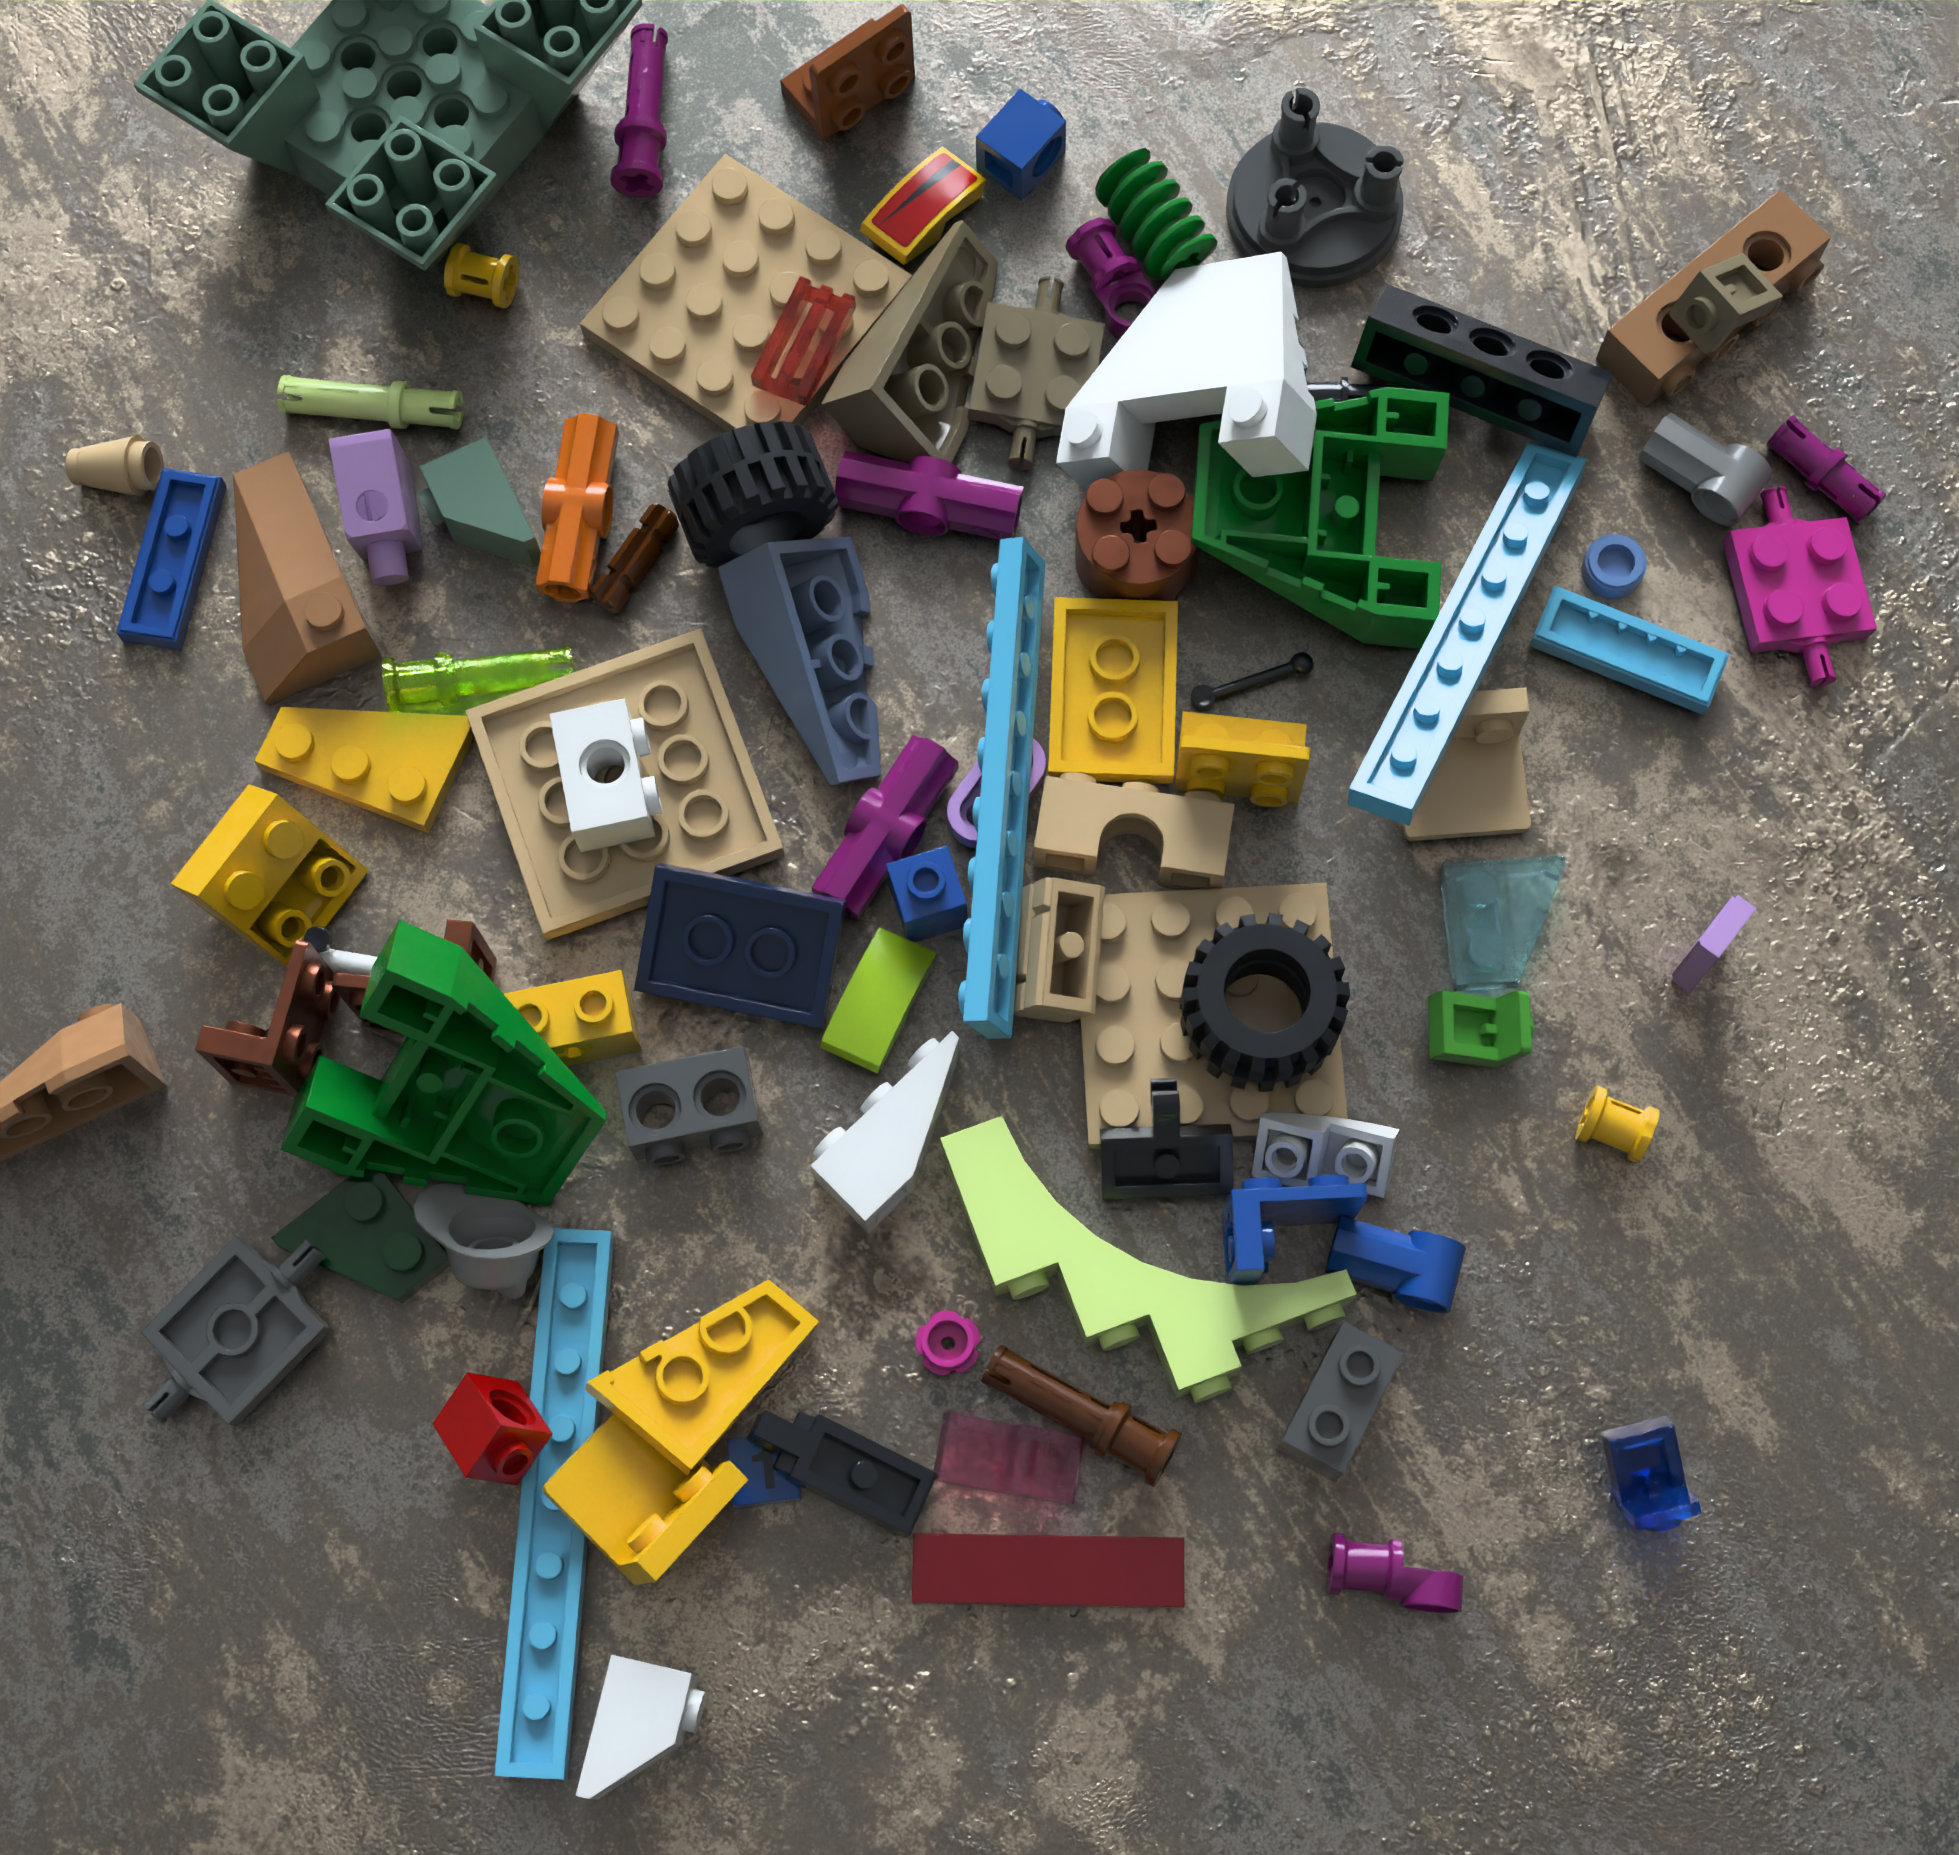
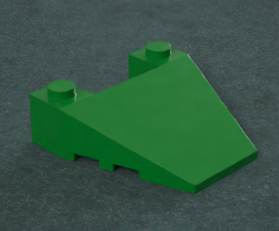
M1385 387L1368 391L1366 397L1336 403L1333 398L1315 401L1317 417L1309 470L1302 472L1252 477L1218 443L1221 420L1200 424L1191 543L1362 643L1421 649L1439 615L1442 563L1375 556L1380 476L1433 481L1447 450L1450 393Z
M399 920L372 966L359 1016L407 1036L381 1080L320 1055L294 1098L280 1150L342 1175L364 1178L365 1169L404 1175L403 1184L426 1187L427 1179L466 1184L465 1193L549 1206L605 1123L607 1111L461 946Z

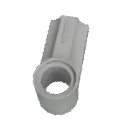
M1671 412L1663 418L1654 430L1638 458L1689 491L1693 504L1700 513L1715 523L1725 526H1734L1739 522L1772 476L1770 465L1755 450L1737 443L1729 444L1725 447Z

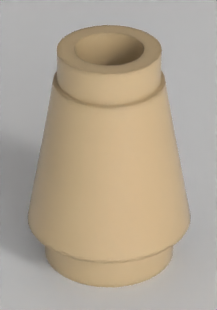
M138 435L82 448H73L66 457V472L72 484L139 497L144 496L148 490L157 489L162 468H164L163 456L159 446L153 441H145Z

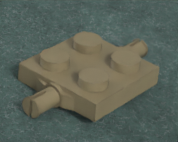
M1051 276L1039 279L1035 308H1020L993 302L987 303L967 419L996 424L1006 431L1013 433L1010 456L1007 462L1008 465L1015 469L1018 467L1021 448L1025 449L1021 470H1029L1034 464L1033 458L1037 438L1061 436L1066 407L1095 372L1099 364L1105 323L1068 317L1058 312L1064 283L1054 277L1051 297L1048 298Z

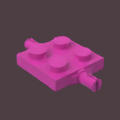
M1776 486L1771 487L1760 493L1768 524L1763 527L1730 530L1722 541L1750 651L1754 653L1781 649L1793 653H1801L1804 657L1810 686L1817 687L1819 684L1821 687L1826 686L1837 680L1828 648L1838 642L1868 639L1877 629L1847 517L1816 521L1794 519L1786 487L1779 486L1777 490Z

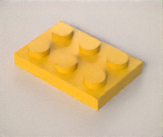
M1054 598L1048 776L1060 778V775L1063 773L1076 772L1095 778L1097 782L1173 784L1178 601Z

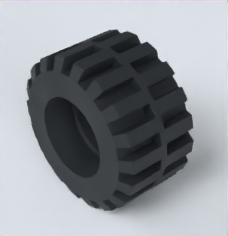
M769 421L743 426L709 440L687 455V458L678 463L673 469L674 474L669 477L667 483L670 498L692 554L699 563H705L707 567L718 568L767 542L812 539L832 521L836 515L834 511L838 508V499L811 433H808L807 428L802 425H793L792 422L786 421L775 423Z
M1269 913L1265 924H1257L1255 914L1240 916L1238 927L1232 929L1228 922L1217 927L1213 940L1208 941L1204 938L1196 948L1193 962L1189 961L1185 974L1179 1009L1182 1010L1180 1024L1183 1036L1189 1035L1191 1039L1189 1050L1196 1060L1204 1057L1209 1062L1206 1071L1218 1079L1224 1072L1233 1077L1231 1086L1243 1090L1247 1081L1258 1083V1092L1273 1091L1277 1082L1283 1081L1286 1088L1299 1084L1302 1075L1306 1072L1312 1076L1322 1067L1325 1057L1331 1055L1348 1014L1346 1005L1350 998L1349 982H1342L1345 967L1340 956L1332 959L1329 957L1328 952L1331 943L1322 934L1314 941L1306 936L1310 925L1297 919L1293 929L1282 926L1283 915ZM1262 974L1275 977L1286 983L1296 994L1302 1010L1301 1017L1294 1025L1281 1031H1255L1240 1023L1230 1012L1225 1001L1227 988L1235 981L1249 975Z

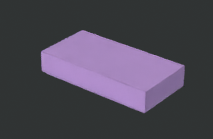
M1739 895L1735 898L1732 896L1672 973L1673 979L1671 981L1690 994L1720 958L1757 908Z

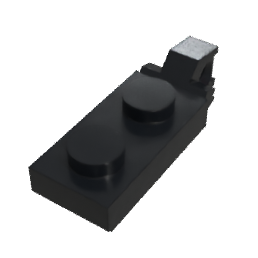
M763 1410L761 1414L757 1415L746 1439L768 1452L778 1455L772 1469L786 1475L785 1479L903 1538L911 1536L937 1477L934 1471L820 1414L812 1417L799 1412L794 1422L791 1423L767 1410Z

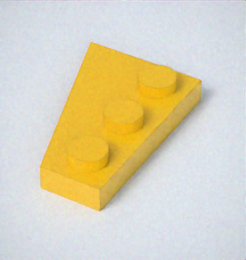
M281 707L254 762L260 770L429 834L471 746L474 734L468 716Z
M768 1279L702 1316L698 1323L664 1342L660 1340L642 1350L638 1357L611 1372L607 1370L589 1380L585 1390L684 1474L689 1476L814 1332L819 1321Z

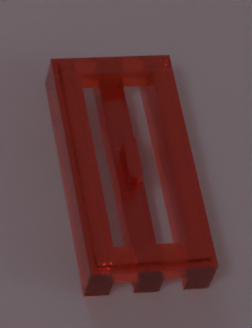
M800 276L751 374L752 386L808 407L856 309L855 296L844 293L842 297L834 295L833 288L822 284L820 289L812 286L811 280ZM807 303H812L776 379L772 378L771 376ZM826 309L833 311L834 314L799 386L790 385Z

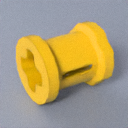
M456 243L452 247L445 265L444 287L447 295L460 297L463 293L491 299L495 307L508 308L515 297L518 287L519 261L516 256L509 254L496 258L471 251L469 245Z
M1595 1086L1581 1115L1575 1139L1584 1143L1589 1139H1594L1627 1152V1160L1638 1163L1645 1155L1658 1123L1659 1110L1649 1106L1643 1111L1608 1097L1607 1089Z

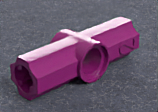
M845 450L844 456L840 459L836 475L835 494L839 507L895 518L897 523L903 528L917 534L941 536L946 534L948 529L1000 540L1013 538L1016 534L1023 500V487L963 475L954 464L936 457L919 456L911 459L909 463Z
M913 735L877 789L870 788L855 806L844 830L846 837L834 855L829 859L820 876L817 877L816 882L812 886V892L814 894L847 900L845 918L848 917L859 921L888 877L886 864L910 857L915 851L925 832L928 814L941 798L942 793L959 769L958 760L952 757L944 747L929 738H920Z

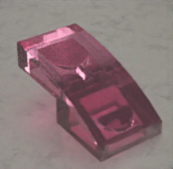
M955 1412L944 1413L934 1465V1472L937 1474L935 1481L1049 1502L1074 1504L1085 1438L1027 1424L1011 1425Z

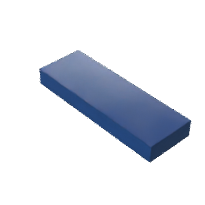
M162 468L116 632L122 641L182 651L226 490V484L222 477Z

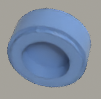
M1619 534L1602 536L1590 545L1581 566L1582 578L1586 586L1600 597L1607 599L1624 598L1638 588L1646 572V556L1640 545L1627 536Z

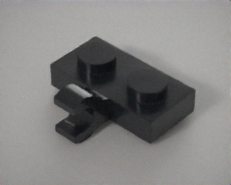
M1176 1078L1150 1079L1152 1127L1100 1129L1101 1189L1103 1199L1230 1195L1233 1189V1133L1231 1124L1180 1126L1179 1090L1177 1091Z

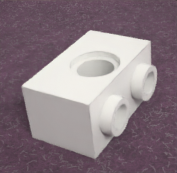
M625 698L551 713L550 720L571 832L580 852L655 837L651 815L663 812L655 776L644 778L640 757L651 755L644 719L632 720ZM617 765L624 768L622 775L612 783L602 784L594 781L598 771L606 766Z

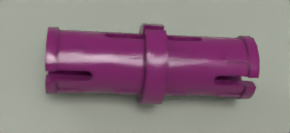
M1794 415L1786 421V424L1783 423L1767 442V446L1771 450H1774L1779 456L1788 461L1807 479L1804 484L1813 492L1819 489L1844 509L1858 524H1861L1866 519V515L1869 516L1886 497L1882 490L1880 491L1870 481H1867L1855 468L1845 461L1848 457L1847 454L1838 447L1832 450L1813 435Z

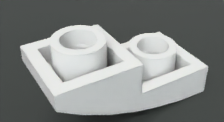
M1263 1113L1260 1117L1251 1177L1279 1178L1282 1180L1283 1185L1299 1187L1309 1186L1308 1179L1315 1176L1330 1174L1346 1175L1349 1177V1184H1366L1367 1194L1384 1198L1390 1186L1400 1129L1330 1116L1297 1113Z

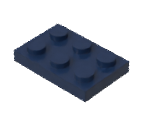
M659 863L655 865L634 991L822 1028L825 1025L847 900Z

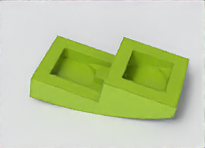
M879 927L838 1003L823 1035L820 1048L878 1074L905 1027L908 1011L934 968L937 952Z

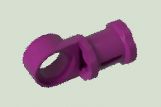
M1098 217L1089 220L1077 228L1075 233L1067 240L1065 247L1069 256L1072 259L1080 260L1091 277L1090 287L1105 310V323L1108 331L1114 337L1121 339L1133 322L1121 319L1115 311L1117 306L1126 301H1138L1146 307L1156 294V291L1141 270L1136 258L1127 256L1115 239L1116 229L1112 221Z
M1332 1533L1327 1561L1328 1594L1339 1595L1342 1589L1383 1593L1386 1600L1400 1602V1606L1406 1609L1434 1613L1462 1612L1463 1575L1447 1571L1403 1567V1544L1401 1539L1390 1538L1387 1545L1348 1541L1344 1533Z

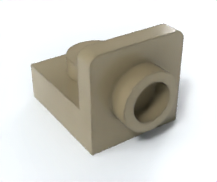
M1742 253L1699 271L1670 309L1669 314L1704 354H1710L1718 350L1733 329L1769 314L1783 295Z

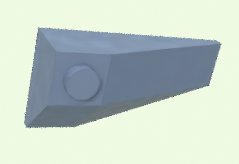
M852 537L767 542L718 567L736 629L829 784L834 786L881 776L877 706L867 696L865 671L874 667L873 648L864 645L862 617L870 614L869 593Z

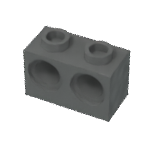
M744 1046L615 1071L627 1143L636 1161L647 1159L648 1165L671 1164L683 1160L686 1157L685 1151L711 1146L713 1152L735 1151L747 1147L750 1144L749 1138L763 1135L750 1062ZM728 1090L740 1096L738 1106L728 1115L714 1116L706 1111L708 1100L719 1091ZM666 1103L675 1107L673 1120L664 1128L649 1129L643 1126V1117L646 1111L653 1105Z
M1343 1321L1333 1336L1275 1450L1327 1479L1336 1482L1348 1466L1404 1353Z

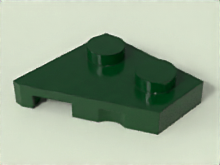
M365 1169L364 1178L349 1176L271 1237L278 1247L291 1254L305 1239L310 1240L326 1256V1259L322 1260L319 1264L320 1266L351 1281L354 1280L402 1304L451 1266L444 1247L426 1233L415 1221L413 1208L386 1173L376 1170Z

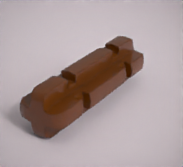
M654 503L647 508L639 520L642 524L641 528H633L607 565L610 569L609 574H601L590 590L592 600L599 607L610 613L616 614L621 611L631 596L627 593L629 588H637L663 551L659 547L661 542L668 543L679 528L677 516L671 510L658 503Z

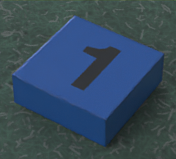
M747 1436L727 1438L729 1461L748 1479L732 1498L734 1508L802 1500L800 1486L785 1479L786 1475L772 1469L778 1455H774L746 1440Z

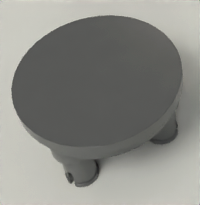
M1296 88L1295 103L1293 104L1294 96L1290 90L1282 99L1281 119L1275 124L1273 132L1265 136L1245 153L1232 174L1226 203L1228 226L1237 247L1245 257L1282 252L1287 257L1292 285L1308 288L1338 286L1356 280L1370 272L1386 257L1393 247L1403 216L1404 202L1399 176L1403 170L1401 165H1403L1404 159L1396 148L1389 145L1376 146L1367 137L1352 129L1332 123L1316 122L1320 110L1318 96L1309 89Z

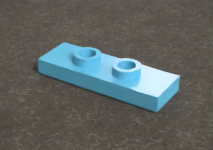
M1555 585L1529 644L1532 648L1702 715L1706 713L1730 655Z

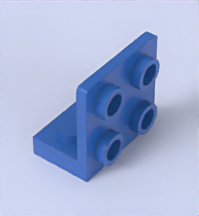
M1339 1174L1315 1176L1308 1179L1309 1186L1282 1187V1180L1272 1177L1253 1178L1242 1181V1189L1231 1190L1221 1215L1226 1283L1242 1286L1257 1285L1261 1275L1268 1273L1269 1262L1275 1259L1274 1226L1338 1224L1341 1216L1355 1219L1367 1200L1366 1184H1349V1177Z

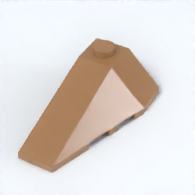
M290 451L233 474L242 649L266 704L269 706L381 657V653Z
M122 1003L115 1006L103 1004L86 1010L79 1015L77 1023L56 1033L0 1082V1162L167 1087L140 1019Z

